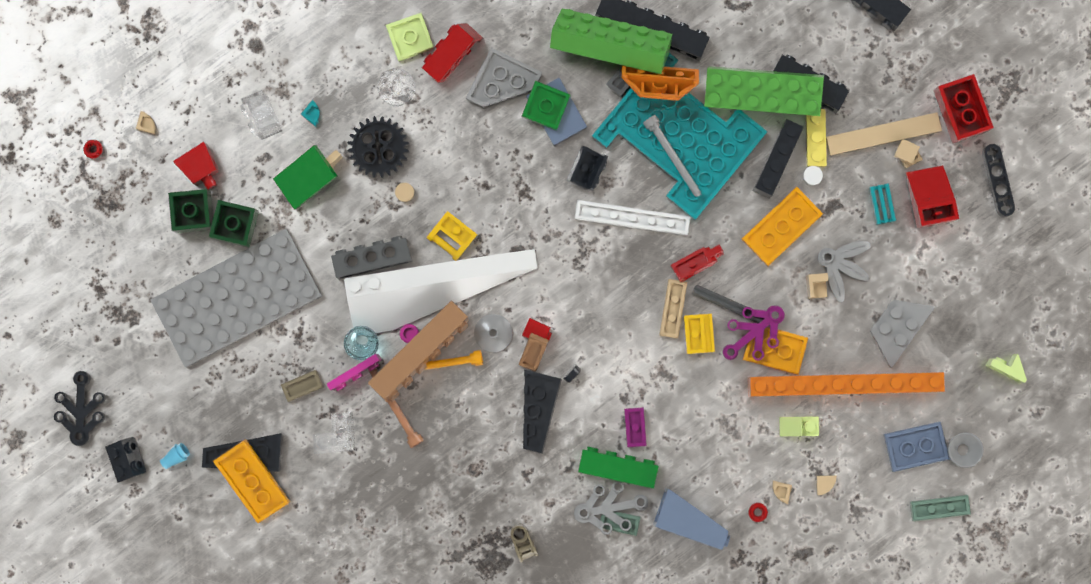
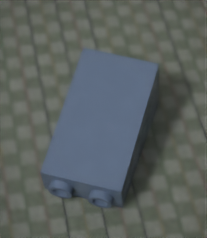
M665 488L653 523L655 527L723 550L724 546L727 547L730 540L728 530L676 493Z

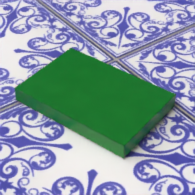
M313 145L275 176L273 180L295 210L338 177V175L317 145Z

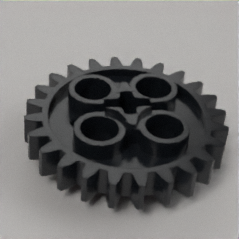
M374 116L373 122L366 118V124L364 125L359 122L361 128L354 127L353 129L356 134L349 135L353 139V141L347 142L348 145L352 146V148L347 150L348 153H353L349 159L356 160L353 163L354 167L360 165L358 171L361 173L363 170H366V176L371 172L373 178H376L377 173L380 174L381 178L384 177V173L391 176L392 169L396 173L398 172L397 165L403 167L401 160L407 161L404 154L409 153V150L405 149V147L410 144L403 140L408 136L407 134L401 135L404 129H397V122L391 125V118L387 122H385L383 116L380 118V121H377V118ZM375 131L379 132V143L383 146L380 148L381 164L378 162V152L374 148L377 147ZM386 132L392 134L389 141L382 140V135ZM366 135L373 136L372 142L368 144L363 142V138ZM387 151L394 152V157L391 160L384 158ZM370 153L375 155L374 161L366 162V155Z

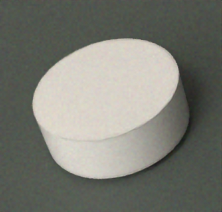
M816 166L808 167L803 173L804 182L811 186L817 185L823 178L821 169Z

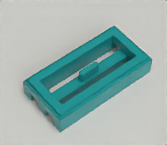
M889 183L869 187L876 225L896 221ZM882 189L885 190V195H886V200H887V205H888V210H889V215H890V218H889V219H888V216H887V211H886V206H885V201H884V196H883V191H882ZM875 190H878L883 220H880Z

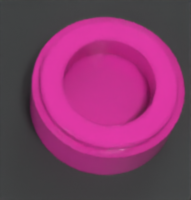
M406 324L400 330V338L404 342L409 343L419 333V330L412 324Z

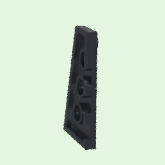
M524 369L523 449L543 454L562 379Z
M282 433L248 439V443L268 471L280 472ZM241 441L203 448L202 468H217L213 462L214 459Z

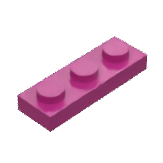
M372 355L328 382V388L339 391L347 386L346 382L352 379L354 382L363 376L362 372L367 369L369 371L376 369L380 366L378 363L382 361L380 355Z

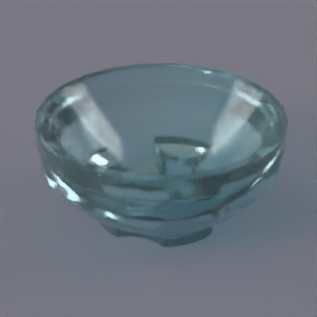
M356 326L347 332L343 344L346 353L351 358L362 361L376 354L379 340L377 334L371 328ZM359 335H364L367 337L368 342L361 345L357 342L356 338Z

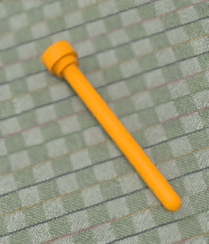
M477 350L470 353L469 356L428 361L425 370L467 363L480 366L483 365L482 352Z

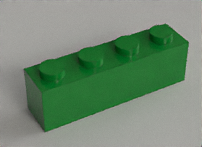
M587 446V450L582 449L578 472L654 489L659 466L655 465L653 460L644 459L643 462L636 461L635 456L625 455L624 458L617 457L616 452L606 450V454L598 453V448Z

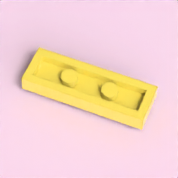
M821 109L820 116L805 115L807 167L827 166L826 110Z

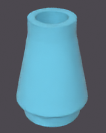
M183 443L175 444L160 460V463L165 469H168L187 460L190 452Z

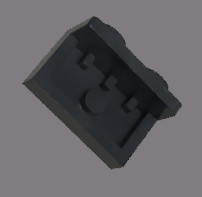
M581 146L567 181L585 190L593 191L599 184L601 172L607 166L608 156L586 146Z
M134 437L105 446L117 483L146 473Z

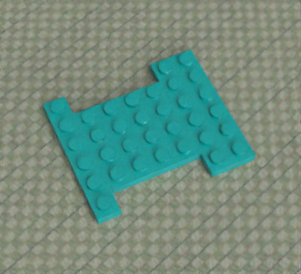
M669 52L664 67H674L679 60ZM631 88L594 132L592 137L606 149L618 134L677 181L665 197L696 220L768 131L742 110L738 109L725 122L708 107H704V104L689 92L680 100L639 97ZM654 115L657 116L659 119L658 123L660 124L659 128L701 191L700 196H694L653 131L650 132L649 129H646L643 124L644 121Z

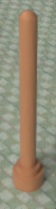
M374 369L372 371H369V373L373 378L378 373L377 369ZM389 400V406L408 435L407 443L410 448L423 442L424 439L421 434L414 432L397 402Z

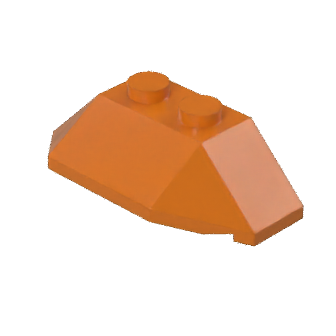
M622 65V79L639 97L680 100L699 84V69L664 67L662 74Z

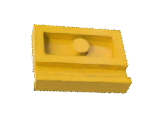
M712 314L685 315L686 353L715 352Z

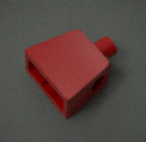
M204 141L173 161L194 185L199 186L203 183L208 190L218 185L213 176L219 170L209 146Z

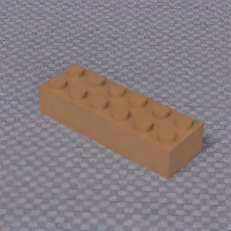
M451 300L368 382L370 387L386 403L389 400L391 402L394 401L400 394L398 391L403 386L407 388L413 382L412 377L416 373L420 375L427 368L426 363L430 359L434 361L441 354V348L444 346L448 347L455 340L454 336L458 332L461 334L467 329L468 316Z

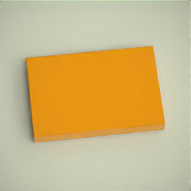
M766 327L764 329L762 345L764 357L761 360H755L752 357L755 337L746 344L742 360L799 375L808 338L777 330L779 344L776 348H770L767 345V339L770 337V327ZM774 338L770 339L769 344L774 346L776 340ZM756 351L754 356L760 358L761 352Z

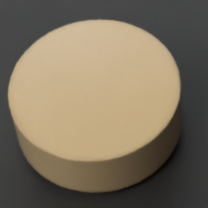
M400 183L395 189V195L401 202H409L414 197V189L409 183Z

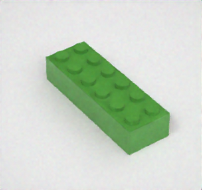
M562 8L552 28L550 48L662 74L670 52L673 34Z
M709 66L707 68L704 107L820 116L824 75Z

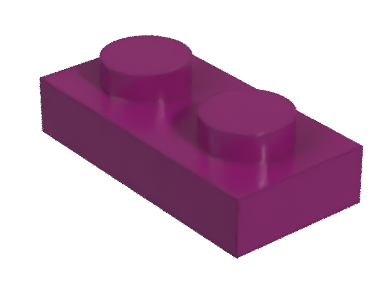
M644 407L624 409L627 447L647 446Z

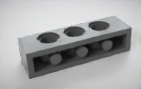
M396 236L386 243L380 240L373 242V246L369 247L359 245L355 246L352 251L347 252L346 249L335 251V255H332L331 259L336 278L343 279L412 262L408 240L402 238V236ZM390 247L394 248V256L386 257V249ZM370 252L376 253V259L373 262L367 261V254ZM352 256L358 259L355 266L348 265V260Z

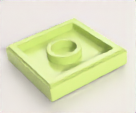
M422 13L386 25L398 61L434 49Z

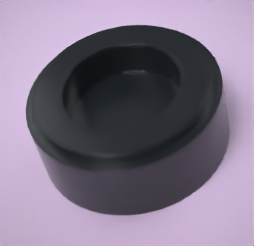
M575 364L564 375L563 379L570 383L580 373L581 368Z

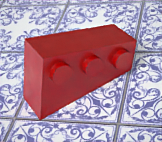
M468 23L453 24L447 31L448 36L436 44L435 52L433 54L430 53L423 62L425 64L422 66V69L438 83L444 82L459 66L462 58L466 54H470L472 51L470 49L476 41L481 42L483 39Z

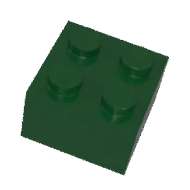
M200 189L168 193L171 230L173 232L184 233L211 229L213 221L211 191Z
M218 200L209 238L250 248L259 211L255 208Z

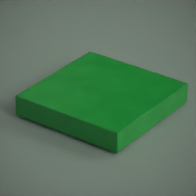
M535 81L521 117L557 131L570 94Z

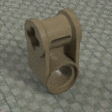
M523 524L514 525L511 528L510 535L520 563L529 557L539 556L526 526ZM516 529L524 530L525 535L522 538H516L514 536Z

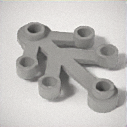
M615 481L612 485V490L602 505L593 507L597 499L605 493L604 486L599 484L594 487L593 494L586 504H580L575 508L574 516L580 523H592L604 535L612 532V526L610 523H603L594 515L603 514L619 525L621 530L628 531L631 528V522L628 519L621 518L614 512L631 508L643 511L648 507V499L644 495H637L634 500L612 504L618 493H621L624 489L621 481ZM620 484L622 489L619 491L615 490L614 486ZM601 487L603 492L597 494L595 492L596 488ZM639 499L644 500L645 503L643 506H639L637 504V501ZM581 510H586L588 512L587 516L582 517L580 515ZM623 522L629 523V527L627 529H624L622 527ZM608 525L610 531L604 532L603 526Z

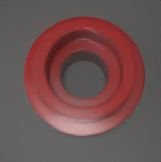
M89 140L84 144L83 151L87 157L96 159L101 156L103 146L97 140ZM96 146V152L92 153L91 148Z
M754 503L750 506L748 514L753 521L762 522L767 518L768 510L764 504ZM760 509L761 515L756 516L755 510Z

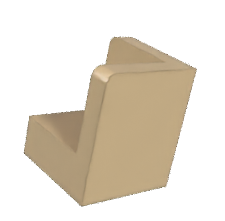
M828 273L806 276L808 299L827 297L826 282L828 281Z

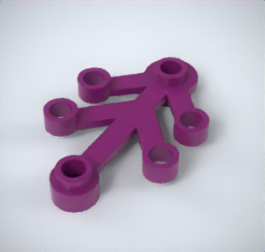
M770 306L767 310H755L751 307H745L742 310L744 318H751L753 316L765 318L760 323L738 322L735 319L729 320L727 323L729 330L735 331L740 329L750 331L734 345H726L722 351L723 356L728 360L735 359L738 356V351L755 337L752 357L755 360L763 359L764 329L769 325L770 337L767 339V345L770 348H776L779 344L777 339L778 324L785 317L783 309L779 306ZM746 309L751 310L750 316H745L744 311ZM774 311L778 312L779 314L778 318L776 319L772 318V313ZM732 321L737 324L734 329L730 328V322ZM772 338L776 340V344L774 346H771L769 344V341ZM730 348L734 350V354L732 356H729L727 354V351ZM756 351L761 352L760 358L754 356Z

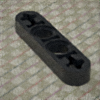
M990 144L982 151L988 181L997 214L1001 217H1008L1015 211L1012 191L1002 151L998 145ZM990 148L992 149V151H996V154L993 155L994 161H996L997 159L999 160V162H995L991 165L989 162L993 161L992 155L987 154V152L990 151ZM994 166L1001 169L1000 176L996 177L992 174L991 170ZM998 185H1003L1006 188L1004 195H999L996 192ZM1006 196L1008 199L1004 200L1005 205L1010 207L1007 213L1005 210H1001V207L1004 206L1003 200L1000 202L998 200Z

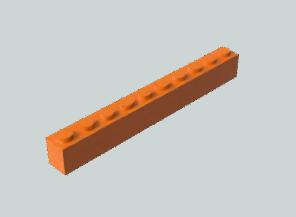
M944 372L748 377V397L945 392Z

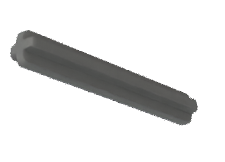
M696 285L692 292L693 295L743 316L742 310L747 307L699 285ZM750 309L744 311L745 316L751 315ZM753 316L748 319L760 323L764 318Z

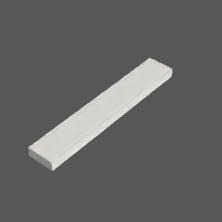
M577 200L575 220L688 236L691 218L684 215Z

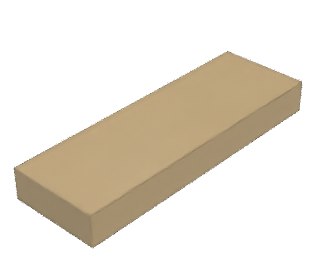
M668 279L659 336L676 339L679 337L687 282L685 281L680 283L679 280Z

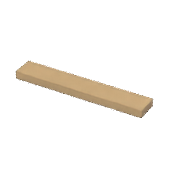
M938 112L828 136L826 137L829 155L833 156L901 141V139H910L941 132L942 128Z

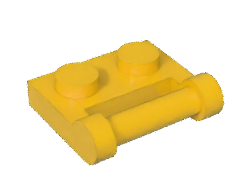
M447 211L429 233L427 239L430 242L434 241L453 256V260L457 261L477 237V234ZM441 230L458 243L460 248L456 250L438 236L439 231Z

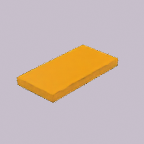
M796 187L741 240L768 267L823 213Z
M246 439L214 459V464L257 523H260L290 503L286 494Z

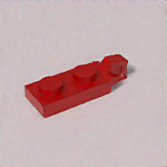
M720 244L712 249L710 247H702L671 264V268L681 283L718 262L717 259L724 255Z

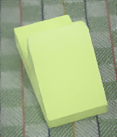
M1018 354L1012 355L1008 365H1006L1007 362L999 357L988 360L987 367L1018 383L1026 382L1027 379Z
M819 416L779 417L780 436H819Z

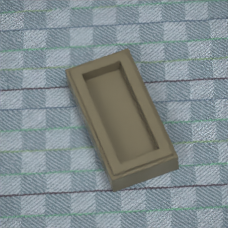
M317 370L281 384L287 402L324 388Z

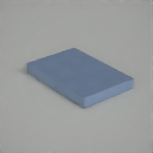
M560 78L546 84L568 93ZM570 97L557 131L543 126L555 146L586 129L587 126Z
M941 422L883 434L892 472L949 460Z

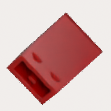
M943 165L905 173L917 228L954 222L959 219L956 200Z

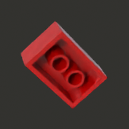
M974 74L940 85L933 90L952 144L983 134L994 128Z

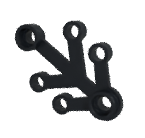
M78 371L73 376V381L77 385L76 406L68 399L65 392H57L54 396L55 401L61 403L76 418L75 426L67 419V414L64 411H57L54 414V420L61 423L70 432V441L76 446L85 445L89 440V432L97 424L105 420V414L97 411L92 415V420L84 426V418L106 400L104 393L97 392L93 395V399L85 406V386L90 382V375L86 371ZM79 375L84 377L82 382L78 381ZM60 394L64 396V399L62 401H59L58 396ZM99 394L102 396V400L100 402H98L96 399L97 395ZM59 413L63 414L62 420L57 418ZM97 414H101L102 416L100 421L96 420ZM77 433H81L82 438L80 440L76 438Z

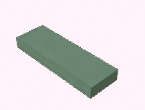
M968 495L910 501L912 521L971 514Z

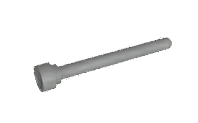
M654 115L644 121V126L650 132L653 131L694 196H700L701 191L659 128L660 124L658 123L659 119L657 116Z

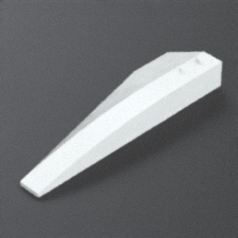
M535 249L345 278L347 301L355 337L396 330L443 309L451 300L456 304L538 268Z

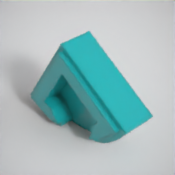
M312 100L302 111L301 115L316 127L320 120V110Z

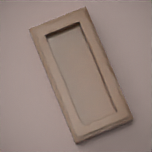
M531 333L518 365L536 372L549 340Z

